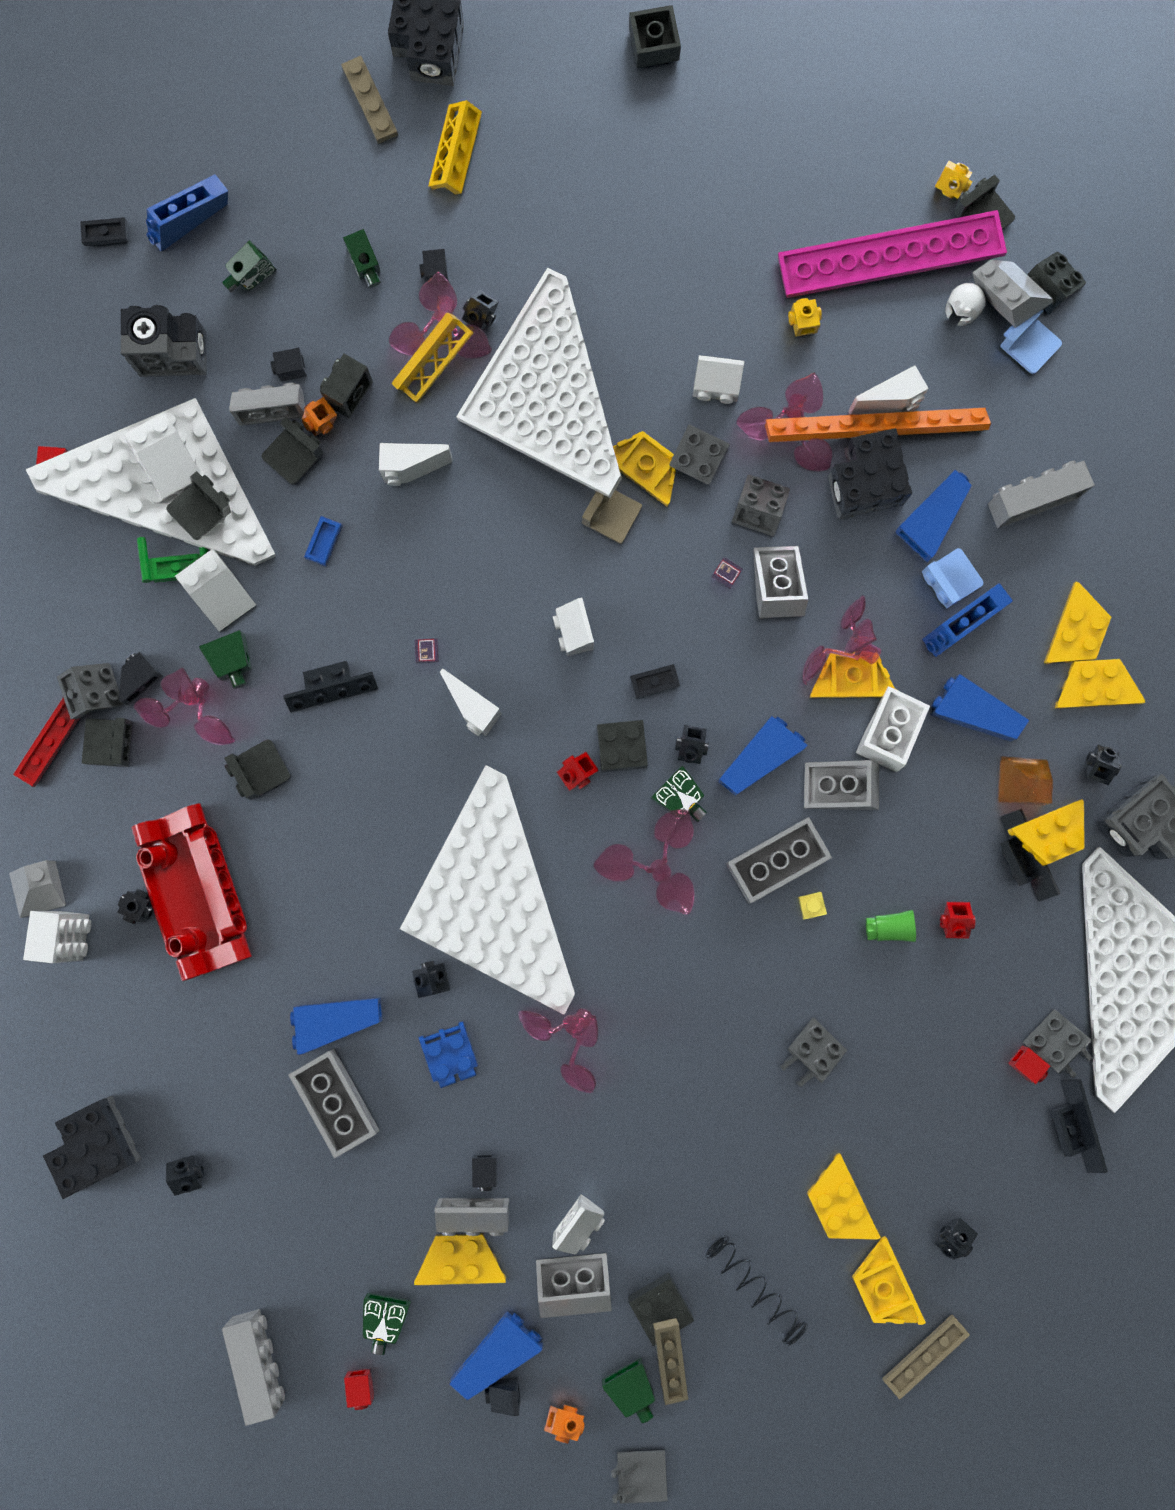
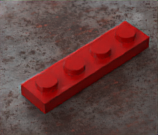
M62 698L13 774L32 787H36L79 720H71L64 698Z

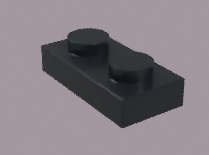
M125 217L80 221L81 240L84 246L129 242L128 226Z
M674 664L630 676L636 699L680 687Z

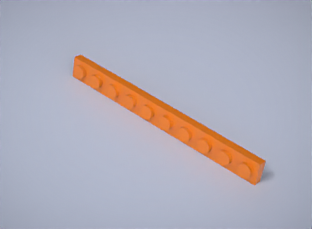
M986 408L766 419L765 428L769 442L852 438L893 428L897 429L898 435L989 430L991 422Z

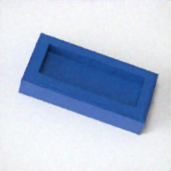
M320 516L304 558L326 567L343 525Z

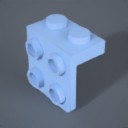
M1043 310L1016 328L1012 325L1004 333L1006 339L1000 345L1003 350L1031 374H1035L1062 345V341L1037 320Z
M959 548L937 562H932L922 571L925 581L933 588L938 600L946 609L983 585V580L964 552Z

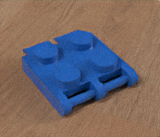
M463 1021L459 1022L458 1026L450 1029H440L436 1034L419 1037L433 1082L438 1081L440 1088L456 1083L454 1074L458 1073L460 1081L476 1076L474 1067H477L478 1063ZM461 1030V1032L446 1037L447 1034ZM441 1037L440 1040L426 1044L427 1041Z

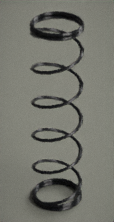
M727 1235L720 1237L707 1250L705 1257L711 1259L722 1251L725 1246L733 1245V1254L721 1271V1274L741 1262H749L748 1272L736 1288V1291L753 1280L763 1278L765 1280L763 1290L751 1308L770 1296L779 1295L780 1303L773 1316L767 1322V1325L785 1313L794 1312L796 1315L795 1321L790 1331L782 1339V1342L785 1346L795 1343L805 1333L808 1324L805 1321L796 1324L797 1312L795 1310H787L776 1315L782 1303L781 1294L773 1293L761 1298L767 1285V1279L763 1276H758L745 1282L751 1270V1261L744 1259L729 1266L735 1255L736 1245L735 1243H728L729 1237ZM800 1327H802L798 1334H796L791 1340H789L792 1334Z

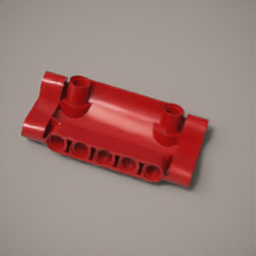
M201 803L184 807L160 819L145 821L132 826L131 829L137 847L141 848L137 852L136 860L142 873L166 951L170 956L177 958L175 962L181 980L186 981L252 957L244 934L247 929L246 921L217 834L212 827L208 826Z

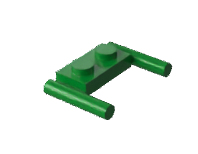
M139 537L137 538L142 582L176 581L175 575L205 555L209 550L199 547L200 554L149 559L146 538Z

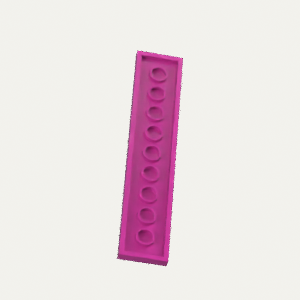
M996 210L779 252L778 261L786 298L1002 257L1006 255L1007 250L999 213Z

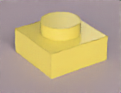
M822 892L798 897L803 920L827 914Z

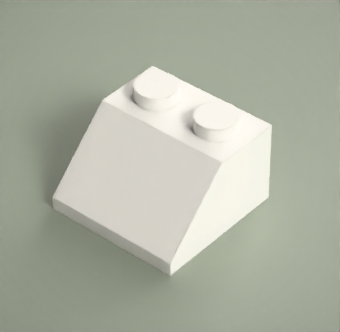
M699 355L693 397H697V399L702 401L716 399L725 404L737 402L744 361Z
M578 598L556 608V616H553L556 630H561L562 637L558 638L561 651L566 650L567 656L594 650V640L583 599Z

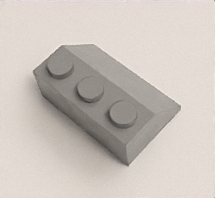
M990 260L972 272L975 285H978L983 290L985 299L1015 328L1053 302V298L1014 262Z
M285 383L281 387L267 385L257 390L243 388L239 389L238 392H232L229 409L239 426L282 421L285 417L289 420L302 418L304 413V394L301 386L295 383Z
M439 1198L435 1206L436 1231L442 1232L444 1236H454L457 1232H466L468 1236H478L480 1232H490L491 1236H502L504 1232L509 1230V1198Z
M606 1253L536 1260L538 1304L541 1318L612 1311Z

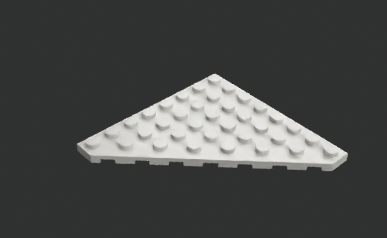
M547 268L456 417L458 421L611 498L622 478L566 276Z
M196 398L26 469L38 493L59 498L61 501L76 506L80 505L89 508L91 511L121 519L123 522L138 527L142 526L151 529L153 532L183 540L197 547L214 549L218 554L230 558L234 557L254 566L276 557ZM164 412L178 432L202 476H208L214 484L213 488L218 493L222 491L230 500L231 513L199 540H194L166 510L167 505L187 488L163 500L128 446L124 436L126 432Z
M486 765L400 929L542 1004L565 1014L575 992L506 775Z
M1098 847L1082 864L1094 1093L1105 1106L1115 1113L1175 1047V916L1101 847Z

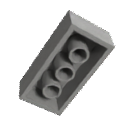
M1073 460L1062 465L1060 470L1055 471L1052 468L1042 472L1041 477L1034 479L1033 476L1021 480L1017 486L1013 487L1012 484L1001 487L999 492L993 495V499L988 503L997 528H1001L1081 498L1095 485L1085 461L1076 463Z
M808 817L725 864L747 903L750 904L826 862L832 856Z
M335 1049L328 1051L289 1074L291 1081L334 1159L380 1131Z
M260 1309L233 1316L222 1328L245 1426L274 1418L285 1400L283 1387H279L277 1377H279L278 1366L276 1362L273 1363L271 1356L273 1345L271 1339H267L265 1332L267 1330V1321L265 1316L261 1315Z

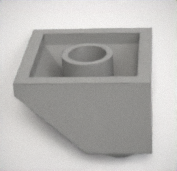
M45 860L23 866L9 873L20 918L30 916V911H49L66 906L56 861Z

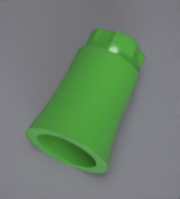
M913 910L889 915H878L875 918L865 919L867 940L916 942Z

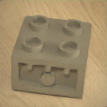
M616 490L611 498L596 491L582 516V524L622 544L638 516L642 504Z

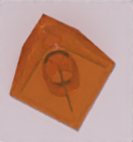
M1001 756L998 802L1043 806L1052 804L1053 779L1047 760Z

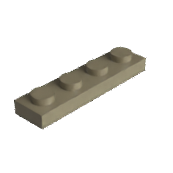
M362 56L342 63V69L377 143L380 144L398 136L395 125Z
M953 1315L949 1316L882 1378L883 1381L901 1399L968 1338L970 1334Z
M677 1318L653 1323L664 1403L669 1405L688 1400Z

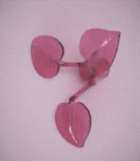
M439 271L421 287L419 292L421 304L426 309L435 311L424 329L420 331L414 322H404L396 326L390 334L389 344L392 348L403 354L413 356L426 340L423 335L428 331L436 319L440 322L446 313L453 314L457 306V296L453 287ZM466 325L473 334L457 354L471 359L489 354L492 348L489 345L486 334L477 326ZM455 327L453 334L456 336L452 341L460 340L465 332L461 328L458 332Z
M815 372L792 382L787 387L785 397L788 406L784 407L782 412L774 419H781L785 414L789 418L805 417L804 412L814 413L821 408L824 398L823 389ZM754 407L743 412L736 422L748 436L757 440L768 439L765 423L766 419H773V412L766 407ZM819 438L810 439L808 442L801 440L802 445L795 448V459L802 467L812 471H823L831 467L832 449L826 441Z
M864 595L848 607L841 620V627L844 630L849 627L853 630V636H851L845 647L846 652L830 648L825 649L822 645L817 647L805 662L803 668L804 684L807 685V681L812 679L822 669L829 653L851 657L855 660L861 658L869 664L877 661L881 654V649L872 644V642L877 640L873 631L872 621L865 619L857 627L855 626V623L861 619L865 610L866 601Z
M183 668L165 676L161 681V687L165 694L171 699L176 700L169 707L163 708L162 704L153 698H143L134 704V709L142 719L150 725L162 728L170 723V717L167 713L179 703L183 702L187 705L199 703L197 713L199 721L194 725L198 735L204 740L217 745L231 744L235 741L228 727L219 718L211 715L202 717L203 705L206 702L203 697L209 690V685L201 678H194L191 682Z
M686 809L673 810L663 815L657 821L654 835L657 840L665 843L662 860H655L651 867H647L637 861H632L633 853L629 847L623 844H613L601 853L594 862V868L599 874L610 880L625 881L634 874L632 865L638 866L647 873H651L654 880L660 883L656 890V897L664 908L688 915L694 902L693 884L690 878L683 873H676L671 877V870L667 864V851L669 844L673 848H682L687 846L692 840L694 831L689 811Z
M578 1009L575 1015L566 1016L562 1024L551 1028V1022L546 1017L530 1011H519L518 1016L524 1029L537 1040L548 1041L551 1038V1033L554 1034L562 1028H565L573 1038H576L577 1042L569 1061L570 1065L563 1064L561 1066V1074L571 1087L582 1092L593 1093L596 1087L593 1074L585 1067L575 1065L574 1061L580 1044L585 1047H593L597 1043L598 1025L596 1016H592L585 1009Z

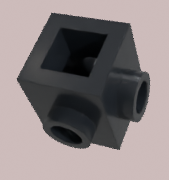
M481 290L465 302L463 306L465 312L462 320L467 322L471 328L479 331L487 326L490 327L496 319V314L494 313L499 301Z
M684 725L682 737L677 736L675 750L679 751L678 760L688 763H701L702 755L707 756L709 742H705L707 729Z
M1097 745L1093 752L1090 751L1085 759L1087 777L1108 786L1114 776L1118 775L1122 765L1119 762V752L1101 745Z
M136 889V891H127L126 894L121 896L118 902L119 910L117 913L124 915L123 920L136 924V922H146L154 910L150 898H148V893ZM134 904H136V909L132 911Z
M434 961L420 964L421 969L412 971L418 998L450 990L444 963L435 965Z
M194 1155L166 1163V1183L174 1196L202 1188V1178L205 1177V1171L202 1163L199 1164Z
M961 1218L948 1222L939 1230L938 1235L940 1237L935 1244L948 1258L953 1260L961 1257L965 1258L973 1250L972 1243L978 1233Z

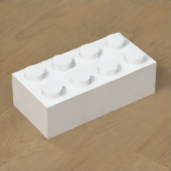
M30 911L23 960L46 963L83 961V957L86 956L88 951V944L85 943L86 935L91 929L89 914L62 911Z

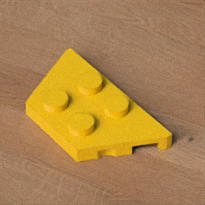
M643 431L613 446L620 472L668 507L676 469L669 465L674 454Z
M1079 582L1073 583L1046 655L1045 664L1081 660L1090 661L1097 658L1111 616Z
M877 651L830 652L810 693V698H882L888 686L894 689L895 687L889 678L890 675L887 669L883 667L882 660Z
M1120 659L1075 661L1071 664L1068 678L1063 684V690L1055 704V709L1144 704L1145 699Z
M1083 799L1075 801L1010 828L1007 831L1011 836L1015 835L1023 843L1022 846L1032 853L1042 866L1050 864L1084 849Z
M836 1154L828 1168L819 1176V1180L807 1192L827 1237L834 1239H880L881 1237L841 1154Z
M466 1233L454 1236L436 1234L414 1281V1285L506 1283V1276L497 1263V1259L493 1251H491L484 1233H480L478 1236H468Z
M884 1236L852 1275L873 1323L926 1324L893 1250Z

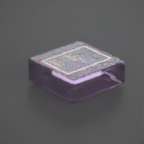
M723 557L711 577L731 589L743 568Z
M438 638L415 639L416 663L439 662Z

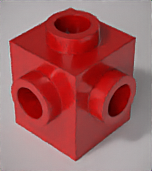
M584 752L577 757L572 755L562 762L563 767L557 773L570 791L577 786L579 789L591 783L589 778L599 770L587 752Z
M946 902L944 915H940V928L944 929L946 938L969 939L971 929H975V916L972 913L970 902Z

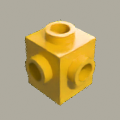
M948 161L935 187L942 190V193L949 198H959L962 192L964 193L970 188L973 181L969 180L973 172L969 171V168L962 163L955 164Z
M799 299L793 303L791 311L788 312L789 324L794 327L795 337L818 332L820 320H822L821 308L817 307L816 299Z

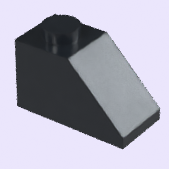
M141 652L130 655L121 668L119 700L126 705L133 702L163 676L146 655Z
M518 1377L499 1379L490 1385L489 1388L485 1389L486 1404H491V1412L519 1416L521 1397Z

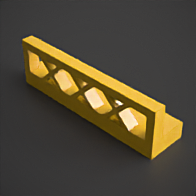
M467 100L449 104L428 185L431 189L445 187L455 195L462 194L482 114L481 110ZM455 111H458L457 116L454 118ZM443 172L441 180H438L440 174Z
M447 312L391 384L396 389L404 391L413 401L418 403L473 332L456 316ZM458 325L465 334L460 340L452 341V331ZM441 345H448L449 354L447 357L438 359L439 347ZM434 362L435 372L432 376H424V366L427 363ZM413 380L421 381V389L417 395L408 389Z

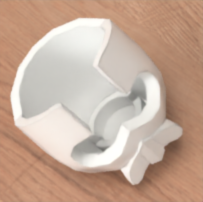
M964 283L957 286L951 292L946 304L945 312L947 318L953 313L952 305L957 316L969 317L961 318L958 326L972 323L985 307L986 299L983 290L973 283Z

